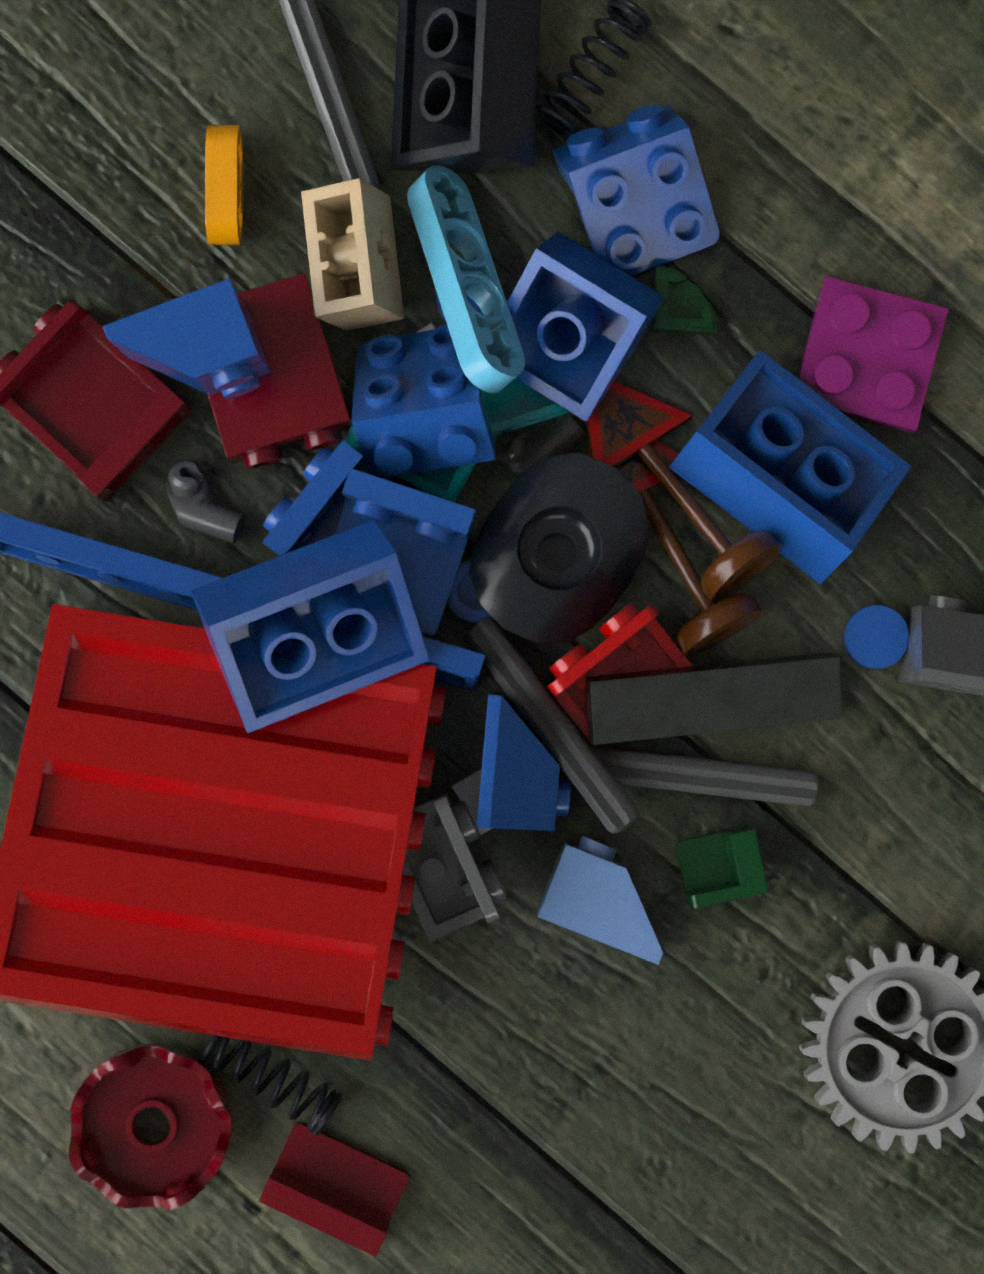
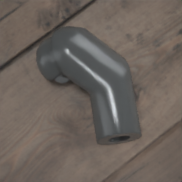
M180 461L174 464L167 477L166 489L180 524L186 528L235 544L242 532L245 514L215 504L207 480L198 464L192 461Z

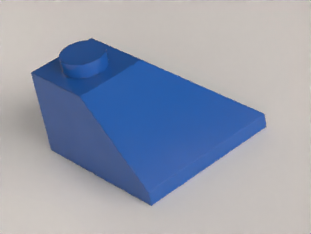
M488 694L476 827L554 831L556 817L568 818L571 780L559 778L560 765L503 696Z

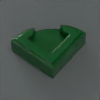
M657 266L655 269L654 291L666 298L653 319L652 332L715 335L717 333L715 312L702 290L680 271Z

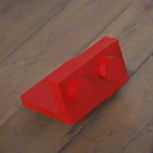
M631 602L599 628L606 639L588 653L580 643L548 668L556 679L546 688L593 747L596 745H593L588 738L586 677L693 666L655 619L660 613L652 603L642 611H639Z

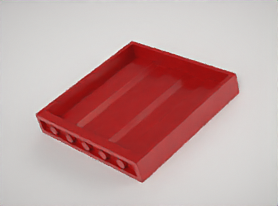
M52 604L0 847V1001L372 1061L374 1045L388 1047L394 1011L393 1006L381 1005L385 979L399 980L405 941L395 940L392 937L396 914L409 916L415 876L403 875L407 850L420 852L426 813L413 810L417 786L430 788L436 750L424 748L427 725L440 726L446 694V688L434 686L437 666L420 664L247 733L204 628Z

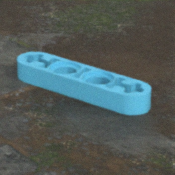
M433 165L409 187L407 192L408 205L460 366L465 376L473 385L482 391L497 393L524 370V353L471 194L459 175L444 166ZM448 242L453 244L462 253L464 259L453 251ZM465 295L475 301L483 315L472 307Z

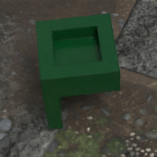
M746 826L680 840L676 843L675 848L686 900L691 908H699L769 893L754 828Z

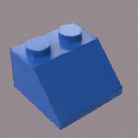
M557 231L535 249L507 301L525 357L524 370L516 379L587 422L636 350L666 297Z
M230 278L102 326L107 339L129 359L209 395L222 392L224 399L244 395L261 386L258 377L271 373L245 301Z

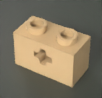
M361 178L301 191L315 317L345 331L404 319L390 196Z

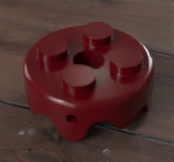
M160 1043L140 1044L121 1050L98 1065L85 1079L74 1096L70 1107L71 1142L69 1160L79 1178L88 1181L106 1196L110 1202L119 1207L127 1209L162 1207L166 1210L179 1208L191 1201L207 1186L218 1172L229 1151L233 1133V1115L227 1091L217 1074L206 1063H201L199 1057L182 1048ZM147 1107H156L165 1112L170 1120L169 1135L160 1141H150L143 1138L136 1128V1117L140 1110Z

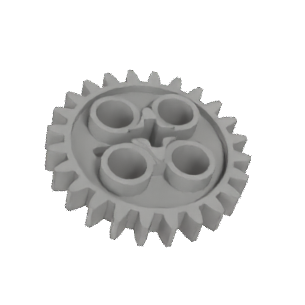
M901 940L896 941L892 958L890 959L886 958L883 951L877 945H870V964L863 966L854 957L848 955L845 958L851 975L844 980L828 971L825 976L835 991L830 997L812 993L810 998L823 1012L821 1017L802 1018L801 1022L807 1029L817 1034V1040L807 1041L799 1045V1050L804 1055L818 1058V1063L803 1071L804 1076L808 1081L826 1082L815 1094V1100L820 1106L838 1101L839 1103L831 1115L832 1121L839 1127L855 1117L852 1135L855 1139L862 1142L875 1129L877 1145L884 1151L889 1149L895 1135L900 1136L902 1145L908 1153L915 1152L918 1135H924L935 1149H940L942 1140L940 1130L948 1127L955 1135L962 1139L965 1137V1131L960 1120L961 1117L967 1113L974 1119L981 1122L984 1121V1113L976 1103L981 1096L984 1097V988L976 991L972 990L978 981L980 973L976 969L969 967L955 975L958 966V956L947 952L935 965L933 946L927 943H922L915 958H911L907 944ZM889 987H902L906 994L904 1010L894 1018L885 1019L880 1017L876 1005L878 996ZM862 1016L902 1039H908L911 1036V1040L924 1051L953 1064L956 1068L955 1073L952 1076H947L908 1053H902L899 1056V1053L886 1041L855 1027L854 1020L856 1017ZM945 1018H959L963 1030L961 1039L950 1048H938L934 1042L936 1026ZM859 1044L874 1045L877 1059L873 1068L865 1074L855 1075L849 1073L846 1065L848 1053ZM922 1074L929 1075L933 1082V1090L930 1097L921 1104L911 1105L906 1103L904 1100V1088L910 1078Z

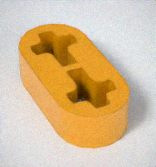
M207 125L205 141V225L208 245L242 244L243 138L241 125Z

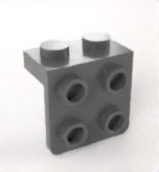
M448 793L415 807L413 811L426 813L420 852L407 850L403 875L415 876L411 902L429 942L482 918H486L487 923L499 919L500 908L497 903L507 899L506 892L491 859L479 864L470 843L480 839V834L465 801L463 800L453 805Z

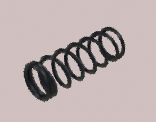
M610 0L607 2L606 8L610 18H598L594 21V28L598 37L586 36L582 38L581 43L586 55L575 54L569 58L570 67L574 73L564 72L557 75V83L562 92L548 91L544 95L546 105H536L537 113L540 117L558 131L571 136L580 130L575 123L567 119L555 108L550 100V96L562 98L574 104L585 114H592V110L588 105L570 93L563 84V78L580 82L596 95L605 96L602 88L588 80L575 65V60L591 63L610 78H617L616 72L611 67L599 61L592 54L587 46V42L593 41L602 44L619 58L629 60L628 53L610 42L601 31L599 25L606 23L615 26L635 42L642 41L640 34L637 32H648V27L652 26L649 15L631 0ZM545 112H547V113L553 115L554 117H556V118H557L561 123H563L567 128H565L564 126H562V125H560L559 123H557L556 121H554V120H553L551 117H549Z
M214 1035L200 1058L201 1063H205L222 1039L221 1036ZM224 1037L213 1063V1071L219 1072L224 1069L243 1048L232 1075L233 1084L240 1083L263 1058L251 1087V1096L259 1095L282 1070L270 1099V1108L278 1107L301 1082L289 1111L290 1121L297 1119L321 1092L308 1123V1132H313L314 1136H318L340 1103L342 1093H337L336 1089H334L327 1096L328 1084L322 1083L299 1106L309 1081L308 1071L301 1072L279 1096L290 1069V1059L282 1060L260 1084L271 1057V1047L262 1049L240 1073L251 1048L252 1041L241 1040L221 1062L230 1038Z

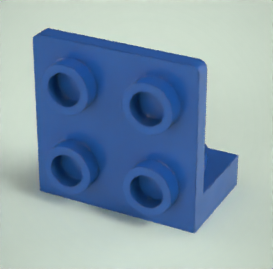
M350 468L342 491L346 500L334 535L375 520L397 553L420 631L428 635L436 634L476 517L475 509Z

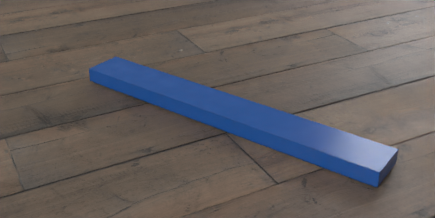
M0 513V553L196 611L198 609L191 590L222 579V577ZM423 637L430 660L423 664L437 666L435 681L469 691L476 690L485 655Z

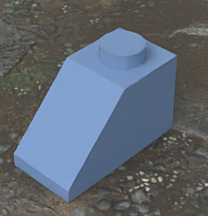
M586 836L581 837L578 846L564 841L537 909V916L659 965L663 951L627 868L623 864L614 861L617 849Z

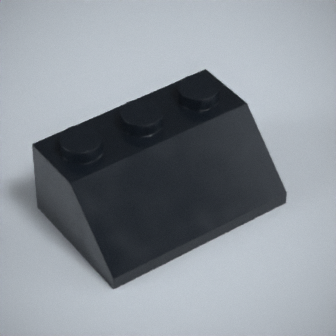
M399 0L391 168L405 171H426L433 165H441L455 173L493 174L533 167L541 0Z

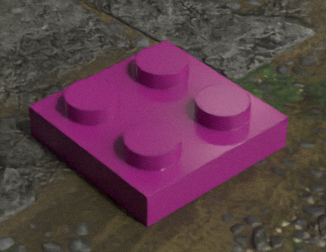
M826 276L820 288L797 378L847 417L912 434L917 431L948 308Z

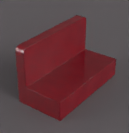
M299 1121L294 1124L258 1202L376 1257L386 1237L389 1222L409 1181V1173L323 1131L318 1136H314L313 1132H308V1124Z

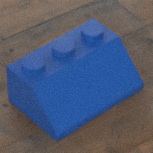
M761 350L757 352L669 466L671 470L752 532L764 530L771 533L782 545L780 554L819 584L853 552L912 467Z
M375 520L368 521L191 590L211 647L247 733L430 661L397 553Z

